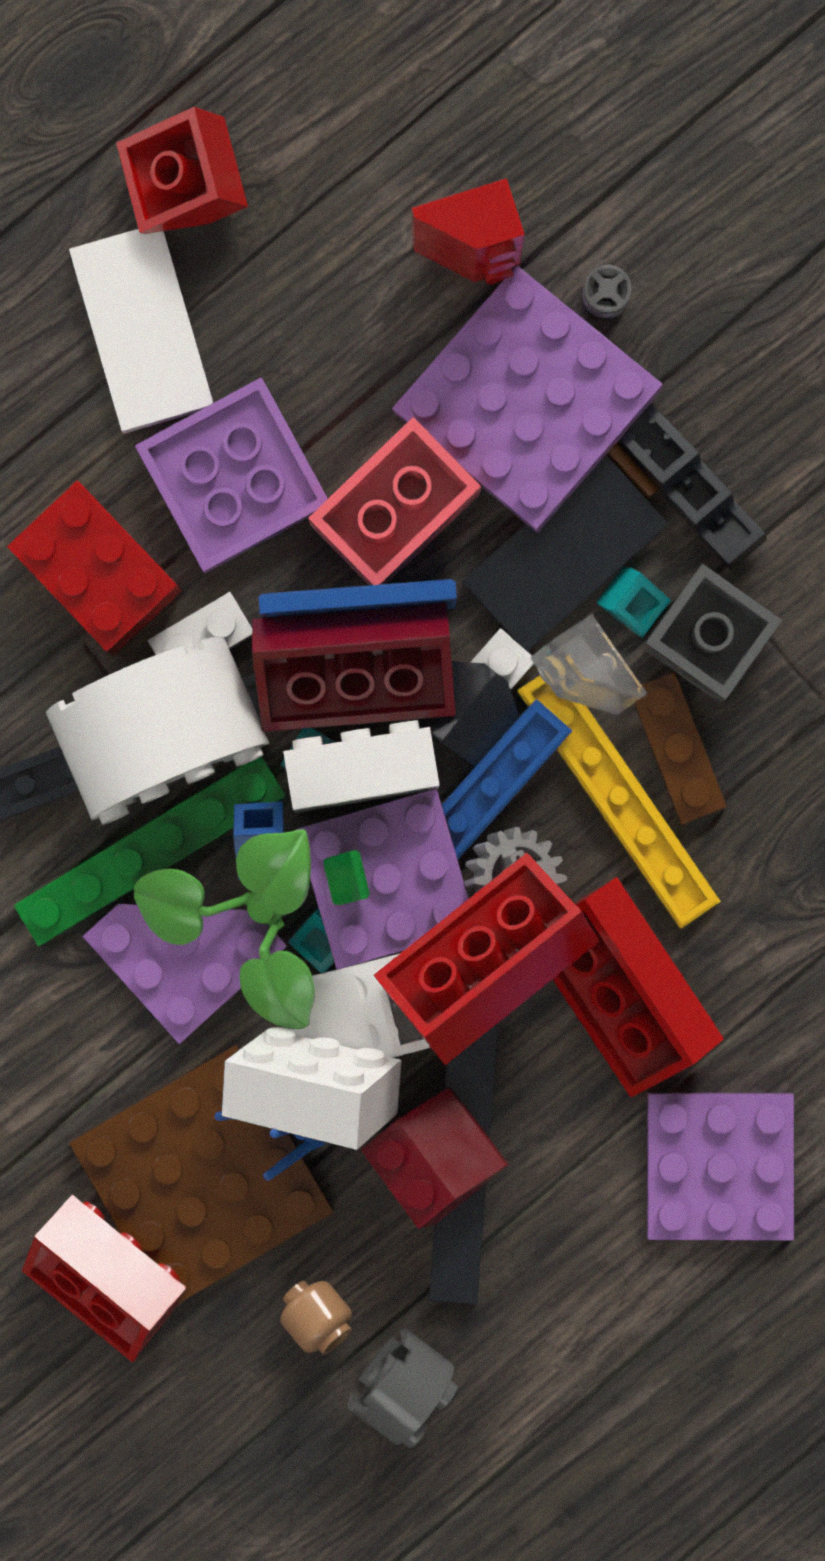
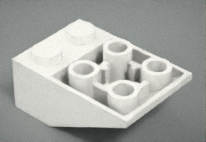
M400 953L313 975L315 998L310 1013V1024L304 1029H292L295 1035L311 1039L319 1037L332 1038L337 1040L340 1046L357 1050L361 1048H374L382 1051L384 1056L391 1058L430 1048L373 976Z

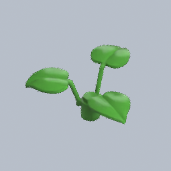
M300 829L285 833L260 834L247 840L238 851L236 865L241 883L252 892H246L240 897L214 906H202L204 901V888L195 877L181 870H156L144 875L136 882L133 888L134 898L145 922L159 938L170 944L186 945L197 939L203 931L202 916L209 917L242 905H247L250 917L257 923L268 924L269 930L259 948L261 959L247 960L240 968V985L245 999L254 1011L275 1025L290 1029H304L309 1026L310 1013L315 998L314 981L309 968L303 960L290 952L276 951L270 955L271 944L277 932L284 927L282 917L298 909L308 894L311 876V856L306 830Z

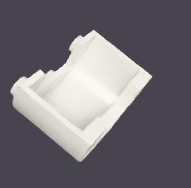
M224 637L200 640L196 642L198 648L189 652L183 646L142 660L72 693L75 699L74 702L65 705L64 700L46 711L92 820L100 818L102 825L122 818L129 814L126 806L136 802V797L139 796L143 804L169 793L166 784L184 776L188 784L215 773L212 764L221 760L226 763L234 759L236 766H241L263 756L261 747L270 743L266 733L262 730L259 717Z

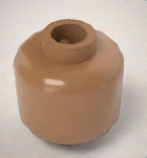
M301 1281L283 1297V1301L287 1306L280 1316V1322L304 1352L313 1353L320 1351L322 1355H325L335 1349L351 1333L352 1328L349 1326V1323L352 1319V1311L328 1282L319 1281L308 1285L305 1281Z

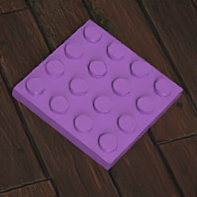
M517 265L513 269L514 276L504 279L394 405L392 410L405 423L414 417L481 487L538 533L663 390V384Z

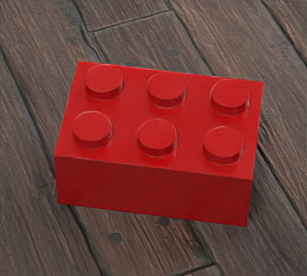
M78 480L7 546L111 656L116 655L182 592L167 573Z

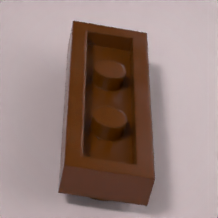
M675 672L630 689L629 694L679 823L684 824L727 807Z

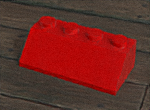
M525 853L373 976L425 1042L446 1065L596 945L599 939L582 911L528 853Z
M617 877L574 903L584 914L599 942L552 980L630 1097L694 1065L724 1040Z

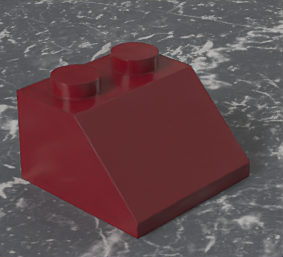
M451 1087L396 1120L361 1149L362 1153L418 1229L437 1224L509 1166Z

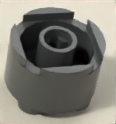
M402 1329L400 1330L402 1341L398 1342L391 1337L367 1365L359 1378V1381L366 1386L360 1397L351 1393L347 1408L395 1445L403 1443L407 1447L412 1448L424 1435L427 1429L425 1421L435 1407L440 1410L446 1407L456 1393L458 1385L451 1381L454 1372L453 1363L409 1330Z

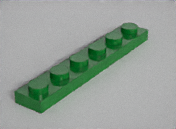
M261 756L226 775L13 906L36 944L42 946L134 890V885L144 875L156 870L172 867L234 829V804L278 802L285 798L286 795Z

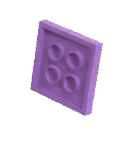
M262 377L135 445L204 574L309 518L328 499Z
M437 789L296 829H304L307 832L311 856L310 878L337 970L405 950L469 899ZM357 850L361 855L370 895L367 899L334 905L323 865L324 859Z
M647 1092L648 1240H794V1094Z

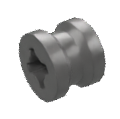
M602 265L592 270L586 277L582 291V302L586 311L593 317L602 320L614 319L621 315L627 307L632 291L628 275L622 269L613 265ZM602 299H611L614 303H612L611 301H604Z

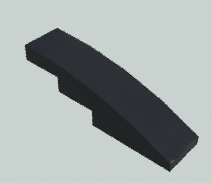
M650 403L617 442L658 486V491L731 571L767 540L766 533L734 501L732 492L701 461L699 452Z

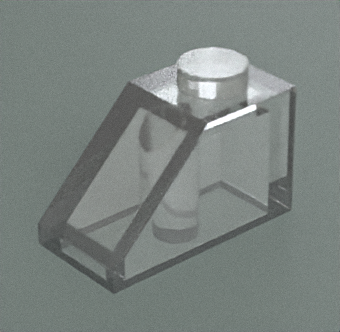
M592 614L554 638L530 657L538 668L541 678L552 688L558 698L618 715L647 694Z

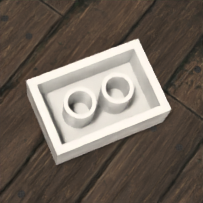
M418 720L389 725L390 734L371 737L370 728L341 733L342 742L323 745L321 736L292 741L293 750L283 751L293 811L299 813L438 789L440 785L430 727L419 729Z
M272 1027L225 1061L222 1116L357 1150L397 1115L401 1060L384 1056V1053L378 1049L361 1048L357 1050L340 1046L339 1042L332 1038L319 1037L311 1039L295 1035V1032L289 1028Z

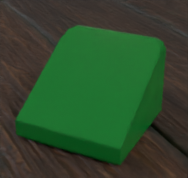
M354 850L324 859L323 865L334 905H342L368 898L370 893L360 852Z

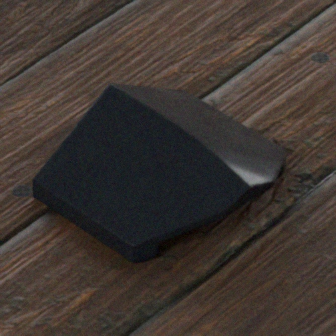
M452 661L456 716L414 720H418V723L424 728L430 727L431 734L476 767L520 716L507 680L485 663Z

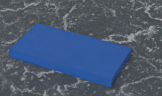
M453 579L267 593L259 596V609L262 618L447 603V609H455L457 600L456 583Z

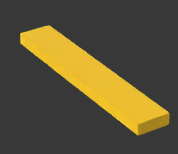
M558 664L517 690V693L528 708L537 699L572 730L556 750L679 929L721 902Z

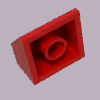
M192 107L116 143L139 233L141 234L210 224L248 207L225 117Z

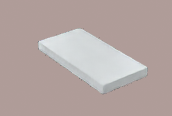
M139 229L70 248L69 251L122 433L125 434L194 414L213 404L164 231L141 234Z

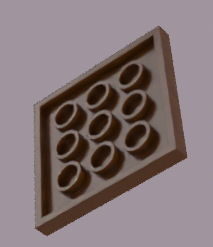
M238 1044L69 1142L120 1232L131 1235L139 1242L144 1254L157 1264L163 1263L169 1266L179 1276L180 1283L186 1289L178 1304L334 1213V1209L303 1157L270 1181H266L263 1178V1174L297 1148L290 1134L273 1139L270 1137L272 1128L237 1119L217 1121L215 1119V1113L222 1111L225 1061L240 1050Z

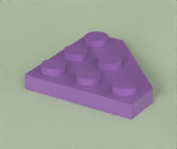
M118 904L83 935V938L179 1044L241 989L240 968L247 960L261 959L259 948L269 930L268 924L254 921L250 917L248 910L230 909L213 916H202L203 931L201 935L186 945H175L163 941L149 928L138 905ZM277 934L271 944L270 955L276 951H283L287 947Z

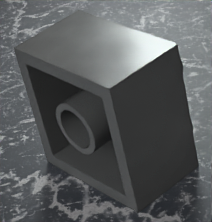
M702 564L645 642L642 649L720 704L730 695L782 620Z

